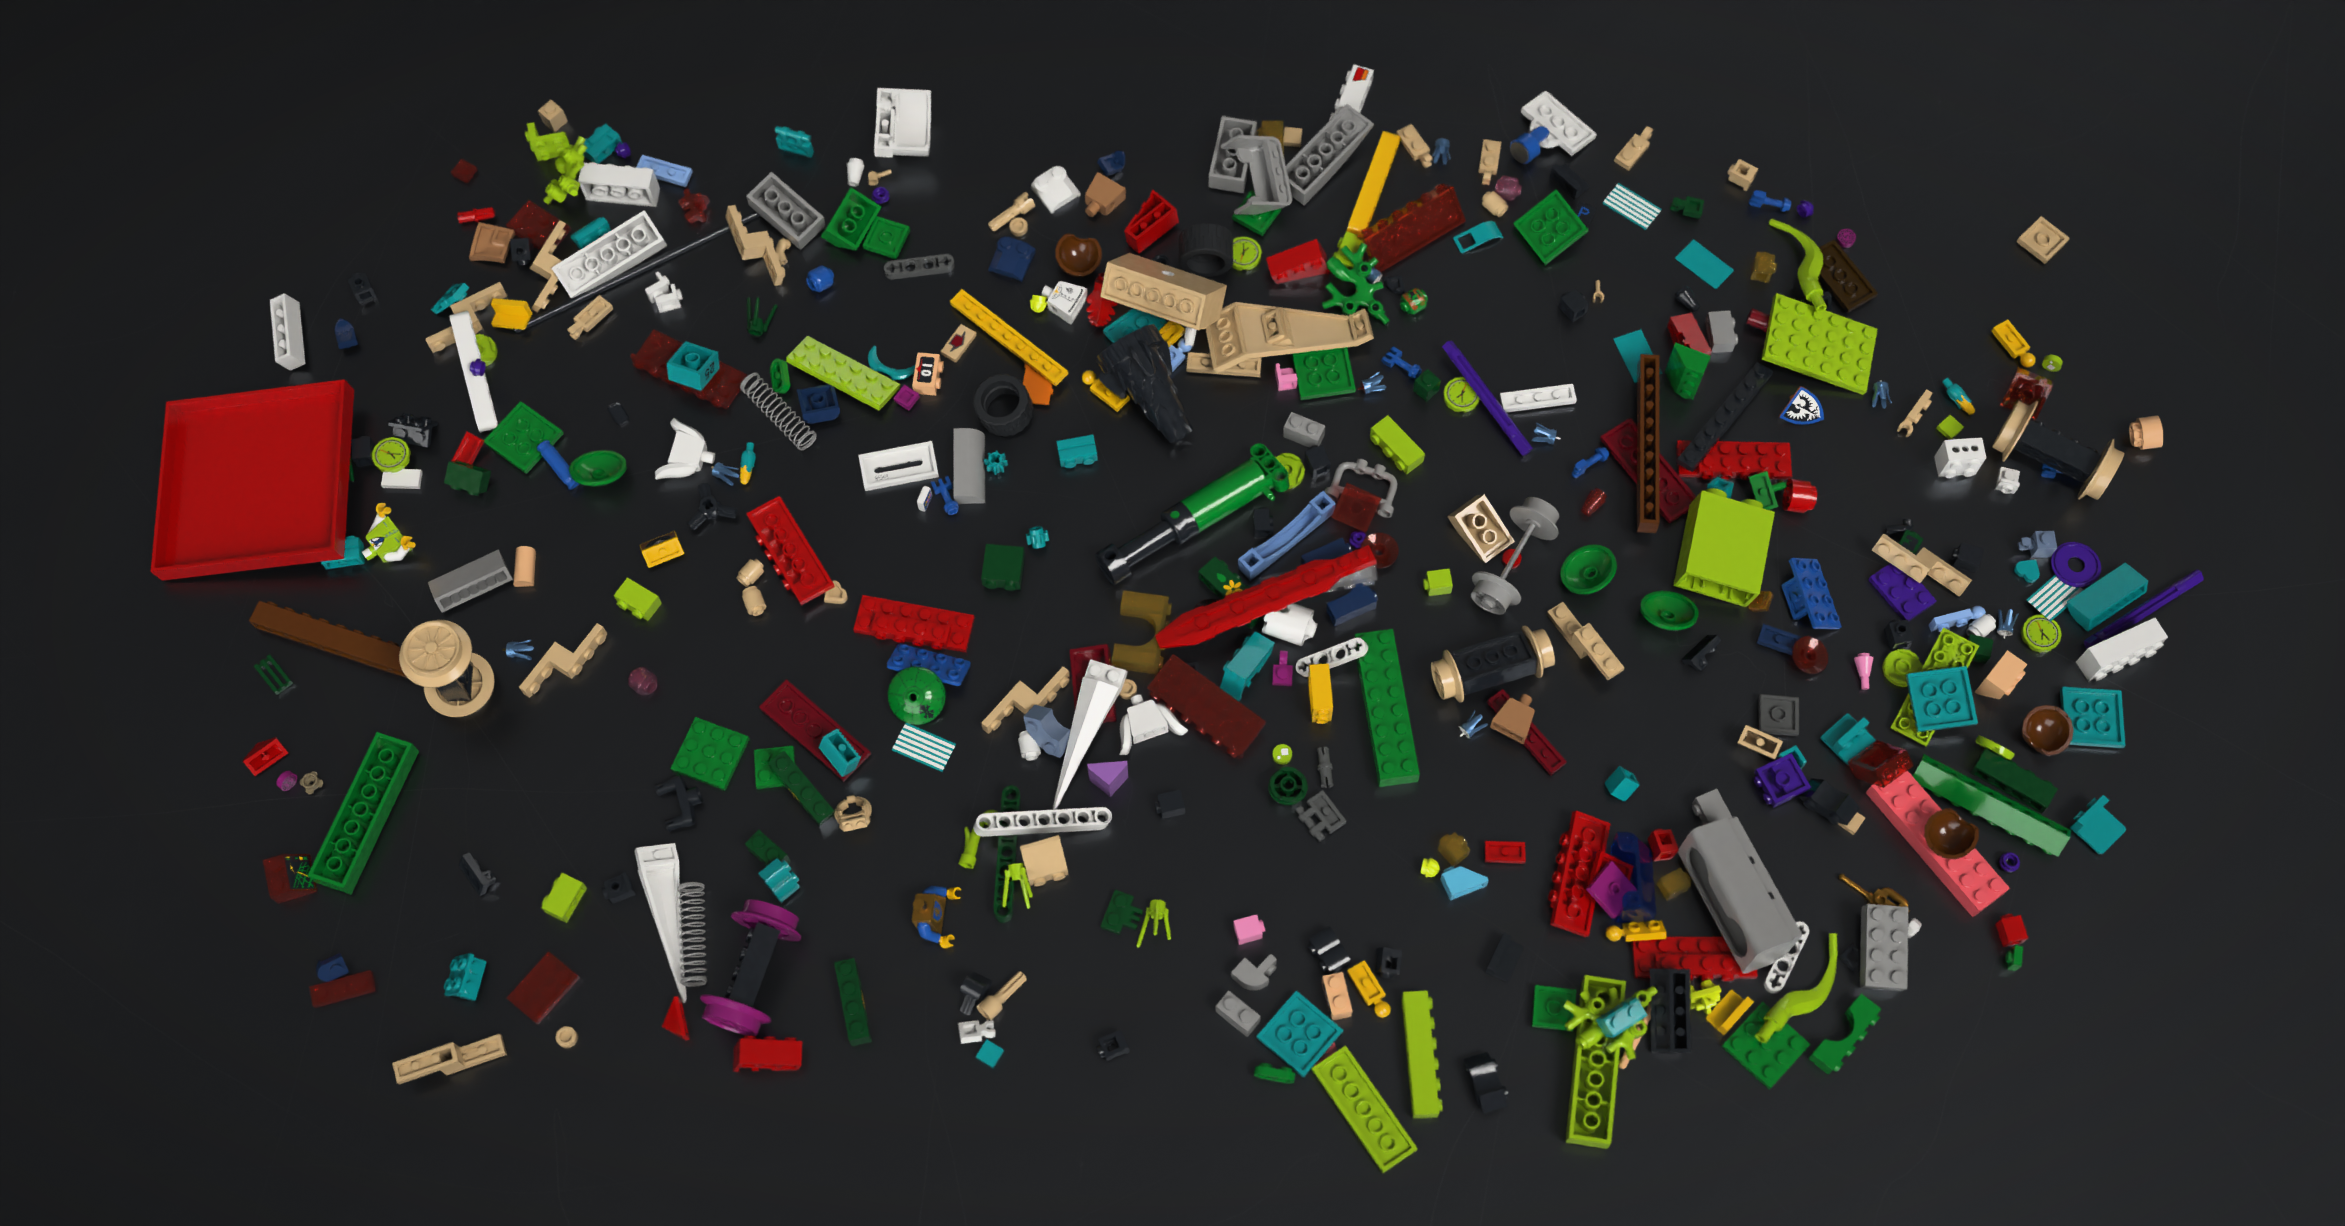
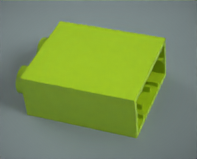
M1710 488L1705 491L1702 490L1689 505L1673 586L1747 607L1760 594L1775 512L1763 509V504L1756 500L1745 499L1740 502L1727 498L1726 492L1720 489Z

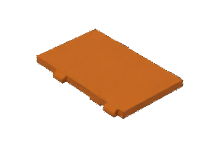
M1025 363L1023 385H1025L1033 404L1049 405L1050 396L1053 395V384Z

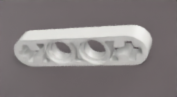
M1361 638L1348 640L1301 658L1296 663V671L1303 677H1308L1309 665L1319 664V659L1323 656L1327 657L1326 664H1329V669L1364 656L1368 651V645ZM1357 644L1361 645V647H1359V651L1356 650ZM1343 649L1345 651L1344 657L1337 659V652ZM1304 664L1308 665V667H1306V671L1303 670Z
M1796 922L1803 933L1794 945L1796 953H1787L1785 957L1777 959L1772 964L1765 978L1764 987L1769 993L1775 994L1780 992L1809 935V928L1803 922ZM1784 961L1788 969L1780 971L1777 967V962ZM1776 975H1779L1780 977L1776 982L1779 986L1771 987L1772 983L1770 981H1773Z

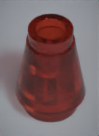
M1598 488L1591 490L1581 508V512L1590 517L1591 514L1606 502L1607 495Z

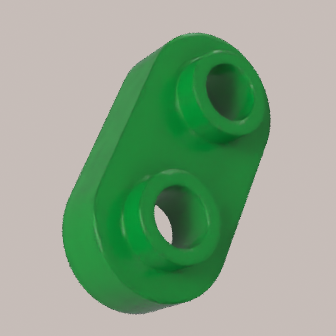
M777 358L773 360L770 366L772 388L776 393L785 394L790 388L788 365L785 360Z
M1260 1063L1259 1066H1255L1254 1076L1257 1078L1289 1084L1295 1081L1296 1074L1292 1072L1291 1068L1280 1067V1069L1272 1068V1065Z

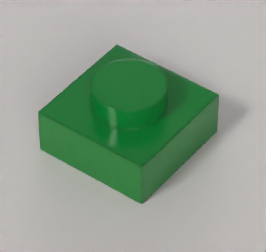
M2014 945L2007 951L2005 956V962L2008 963L2007 970L2016 971L2022 966L2023 946Z

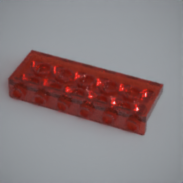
M1444 183L1437 185L1431 192L1422 194L1421 198L1416 201L1408 202L1404 208L1393 211L1389 217L1378 220L1374 226L1363 229L1362 233L1357 235V238L1367 245L1366 251L1369 259L1371 260L1375 257L1378 260V263L1374 266L1375 269L1380 272L1384 271L1466 221L1453 186Z
M656 330L651 332L637 354L632 353L630 355L636 368L640 370L645 369L652 376H659L668 384H675L687 393L690 391L699 399H706L718 408L728 409L740 391L742 381L747 377V374L719 361L720 369L702 391L668 380L667 362L683 343Z
M1172 654L1147 687L1151 692L1149 695L1158 702L1161 699L1172 713L1175 711L1180 713V718L1187 724H1190V722L1197 726L1195 729L1204 736L1206 733L1212 737L1211 741L1219 747L1221 745L1227 748L1226 752L1234 758L1237 756L1241 759L1243 758V753L1266 724L1265 720L1174 654Z

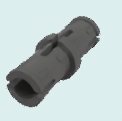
M1322 747L1317 748L1319 761L1317 769L1320 771L1321 787L1327 788L1326 780H1328V787H1333L1334 783L1331 773L1333 765L1330 763L1329 747H1324V755L1322 754Z

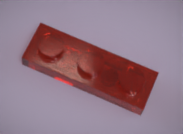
M370 970L310 987L312 1005L315 1008L376 991L373 972Z

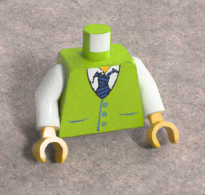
M385 503L377 504V515L365 537L371 546L363 550L362 554L368 561L377 555L383 562L401 561L416 546L415 542H410L412 537L403 536L391 519L385 516V514L391 513V508L385 507Z

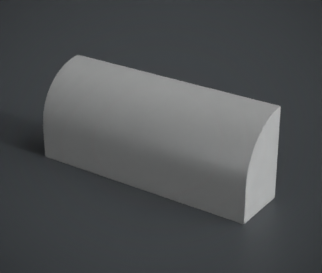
M954 429V500L958 504L985 503V435L976 429Z
M498 549L431 580L428 584L440 611L444 612L513 579Z

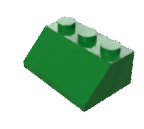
M850 188L821 237L836 247L856 251L880 211L881 206L855 189Z
M1675 343L1665 369V374L1676 394L1685 399H1694L1710 360V355Z

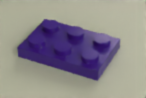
M1891 563L1868 579L1902 620H1908V622L1937 601L1922 583L1917 582Z

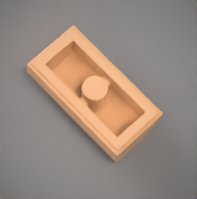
M520 546L516 548L513 582L515 587L534 586L536 551L532 547Z

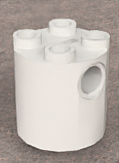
M1293 603L1285 609L1275 613H1268L1264 618L1265 623L1262 633L1302 646L1305 640L1313 638L1317 623L1312 619L1314 610Z

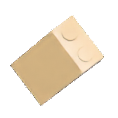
M1476 495L1447 516L1459 535L1484 563L1515 542L1485 495Z
M1059 835L1020 846L1030 886H1041L1046 881L1052 879L1058 881L1068 875Z

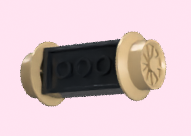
M1522 626L1520 631L1452 652L1444 650L1441 660L1431 662V673L1441 699L1455 697L1461 703L1464 701V695L1532 674L1537 678H1541L1544 668L1554 666L1555 656L1550 639L1544 629L1531 631L1527 626Z

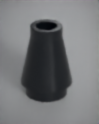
M1685 285L1675 293L1676 300L1687 307L1692 313L1701 307L1691 287L1688 288Z

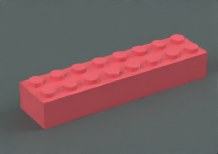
M1902 764L1879 779L1867 790L1866 794L1972 917L1976 916L2010 889L1975 848L1965 857L1955 860L1941 858L1930 850L1924 837L1925 825L1929 818L1937 811H1940L1941 808Z

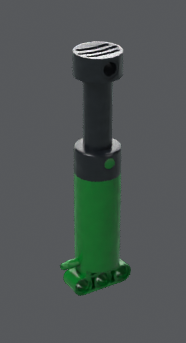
M1254 444L1250 449L1251 458L1161 512V522L1119 548L1111 543L1096 552L1095 559L1101 571L1112 585H1116L1131 576L1129 567L1173 540L1179 545L1183 544L1262 494L1270 499V501H1274L1275 496L1270 489L1273 488L1277 492H1284L1290 486L1287 470L1264 444Z

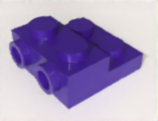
M1792 753L1756 769L1755 776L1753 777L1758 788L1762 787L1765 792L1763 794L1765 802L1768 805L1771 804L1773 808L1811 788Z

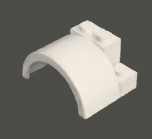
M878 88L874 145L875 157H893V155L929 156L931 91Z

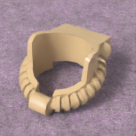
M850 795L846 796V800L843 799V801L838 803L834 810V817L839 823V828L844 832L867 827L870 823L872 807L865 798ZM856 802L857 806L862 807V810L857 813L843 814L849 808L848 804Z

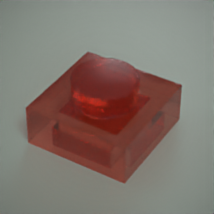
M461 159L451 173L454 177L468 183L477 172V168Z

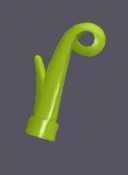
M987 810V811H985L984 813H999V812L996 811V810ZM979 822V825L982 828L984 827V824L988 825L986 822ZM965 827V847L963 854H961L959 865L973 869L981 836L977 835L974 829H972L970 834L969 828Z

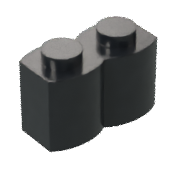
M1330 926L1309 938L1310 944L1307 946L1313 956L1317 955L1320 959L1318 964L1324 973L1327 971L1329 975L1334 974L1351 963L1349 955Z

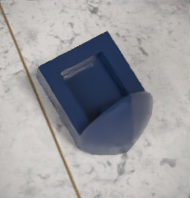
M1118 150L1113 154L1099 158L1097 163L1106 176L1122 171L1125 165V153Z
M340 318L335 325L339 349L358 345L353 326L345 319Z
M340 953L320 962L319 960L317 962L316 974L322 981L330 982L349 973Z

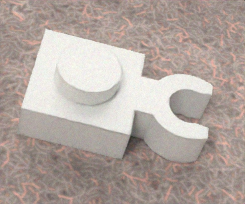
M979 1020L958 1023L961 1044L982 1041L981 1036L987 1038L995 1037L993 1021H986L980 1025Z

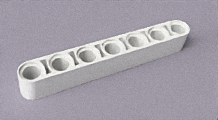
M468 311L449 315L479 432L495 429L498 426L486 375L484 373L483 376L476 377L470 372L472 361H476L478 358L482 361L470 314Z
M1105 807L984 813L978 816L973 829L979 836L1102 830L1111 821L1112 814ZM1098 815L1104 816V818H1105L1106 821H1105V822L1099 821L1098 818H1097V816H1098ZM1078 817H1084L1086 819V823H1081L1078 820ZM1058 818H1065L1067 824L1060 823ZM1038 819H1045L1047 825L1040 824ZM1019 820H1025L1028 826L1020 825ZM999 821L1007 822L1008 827H1002ZM979 822H986L988 828H982Z

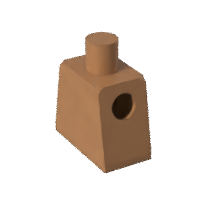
M1097 172L1085 194V201L1088 205L1085 212L1091 217H1094L1097 212L1108 215L1126 199V188Z
M1522 694L1518 701L1509 698L1493 718L1490 728L1524 744L1535 712L1533 708L1529 707L1532 698L1526 694Z

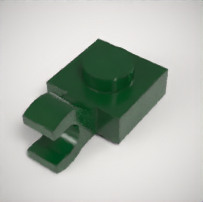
M1689 196L1685 200L1674 197L1670 210H1683L1682 215L1700 219L1704 200Z

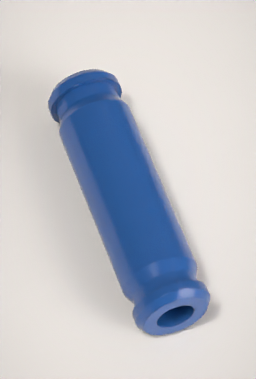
M549 440L541 442L537 446V450L541 452L542 457L563 483L568 486V489L576 488L579 483L571 478L570 466L555 447L550 444Z

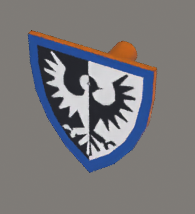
M1802 386L1798 388L1794 395L1790 396L1789 403L1779 415L1780 418L1794 424H1812L1824 420L1820 401L1812 392Z

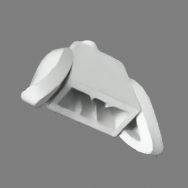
M673 418L670 424L676 432V437L668 464L655 471V479L690 476L695 471H701L703 462L713 464L715 453L707 451L706 441H704V437L696 429Z
M1135 695L1131 698L1133 706L1127 708V714L1123 716L1120 722V755L1129 754L1132 741L1133 744L1167 733L1168 729L1177 735H1184L1188 732V729L1177 720L1166 706L1160 703L1155 704L1153 700L1144 702L1141 695Z

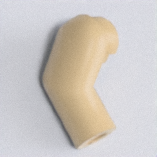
M784 238L778 241L775 252L779 254L780 265L788 262L784 252L785 249H789L791 246L790 240Z

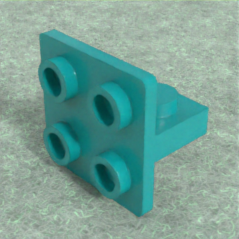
M599 217L570 237L581 250L610 232L611 229L607 220L604 217Z
M1849 713L1845 714L1821 736V740L1847 765H1850L1876 741L1866 729L1870 722L1865 717L1857 722Z
M472 953L456 956L450 963L449 969L451 972L444 984V995H454L475 1001L487 961L475 958Z

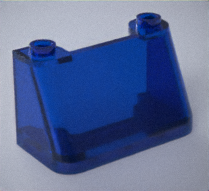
M1617 832L1610 845V855L1617 856L1621 861L1633 866L1632 882L1637 891H1628L1624 894L1622 909L1615 918V923L1651 921L1656 916L1651 849L1633 833Z

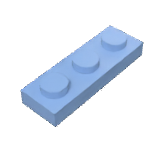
M645 155L641 156L636 167L653 169L656 179L684 187L687 186L693 173L690 168Z

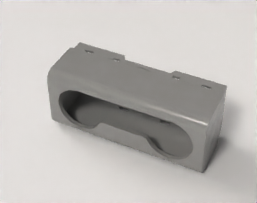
M1737 817L1728 820L1723 818L1699 826L1688 834L1680 846L1678 854L1742 973H1749L1771 965L1777 959L1785 957L1800 939L1802 933ZM1749 857L1752 858L1754 864L1751 863V861L1749 860ZM1769 892H1771L1774 899L1770 898Z

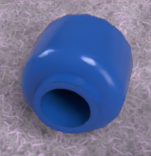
M823 265L818 266L808 272L806 278L807 285L813 291L822 292L833 285L834 273L830 268Z

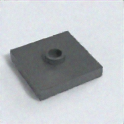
M1759 694L1758 730L1766 734L1798 736L1799 697Z

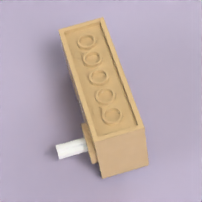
M1128 253L1107 262L1100 297L1186 326L1184 345L1193 346L1197 330L1206 329L1208 325L1220 320L1227 285Z

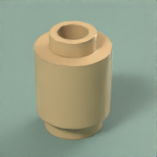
M1488 191L1482 197V205L1494 216L1501 217L1507 211V202L1495 191L1491 193Z
M750 559L738 572L737 580L745 587L753 585L764 573L762 569L764 565L757 559L754 561Z
M756 586L744 589L742 598L748 614L753 616L761 615L766 609L761 591Z

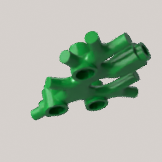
M1364 243L1360 244L1356 253H1353L1345 245L1341 251L1353 263V269H1347L1334 256L1326 262L1329 271L1338 279L1354 283L1356 292L1352 296H1343L1330 282L1325 288L1332 294V298L1322 302L1323 308L1340 306L1343 314L1349 316L1356 312L1358 306L1363 305L1368 308V314L1371 317H1375L1376 320L1380 319L1386 325L1390 319L1385 315L1382 303L1376 301L1373 297L1375 291L1384 288L1383 283L1380 281L1370 284L1366 281L1378 260L1373 257L1368 262L1363 261L1362 258L1367 248V245ZM1366 267L1368 270L1364 272L1361 268ZM1352 305L1353 308L1349 310L1346 306ZM1377 306L1379 309L1375 311L1372 307Z

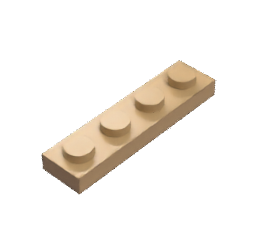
M1188 352L1187 372L1260 377L1261 357L1247 359L1216 373L1213 369L1211 354Z

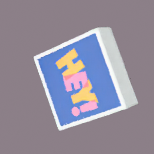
M924 486L917 499L919 510L924 512L932 497L931 488Z

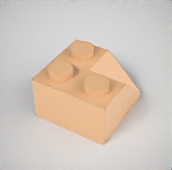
M2007 650L1976 689L1975 693L1996 699H2001L2004 694L2008 696L2026 672L2023 669L2027 664Z

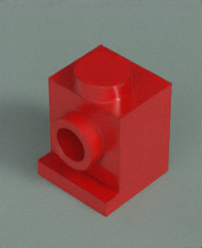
M1655 829L1647 838L1653 853V862L1671 860L1679 851L1671 829Z

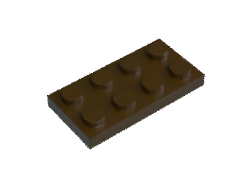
M1835 239L1819 247L1823 255V265L1818 278L1846 313L1877 296L1878 292Z

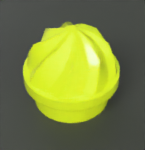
M1032 295V300H1030L1031 309L1036 313L1044 311L1047 305V297Z
M1424 858L1420 874H1424L1425 877H1434L1440 871L1438 862L1432 858Z

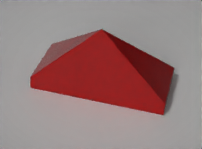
M275 737L257 743L243 759V762L253 775L256 776L288 754V751Z
M676 996L673 998L662 1027L684 1040H690L682 1000Z

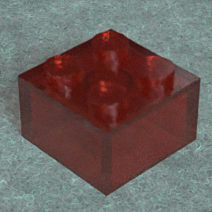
M1346 483L1332 518L1367 533L1383 498Z

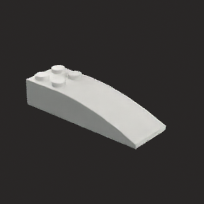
M642 211L552 267V270L569 296L574 298L622 274L667 245L646 212Z

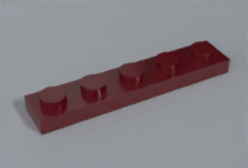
M1502 689L1491 697L1487 703L1497 714L1509 700L1510 696ZM1531 722L1524 746L1544 769L1552 775L1562 768L1567 761Z

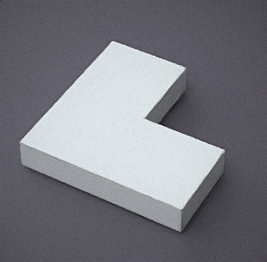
M405 468L396 473L383 472L381 486L382 488L420 489L423 472L420 469Z

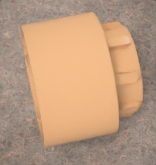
M2158 415L2137 418L2136 422H2131L2129 425V437L2132 446L2139 447L2141 450L2162 447L2163 429Z

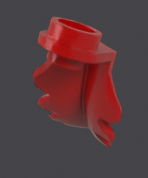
M1105 273L1098 274L1094 289L1086 298L1087 303L1091 304L1086 309L1087 312L1091 313L1087 318L1090 319L1091 325L1096 327L1104 326V324L1107 325L1108 321H1111L1109 315H1115L1112 306H1117L1118 304L1117 302L1100 297Z

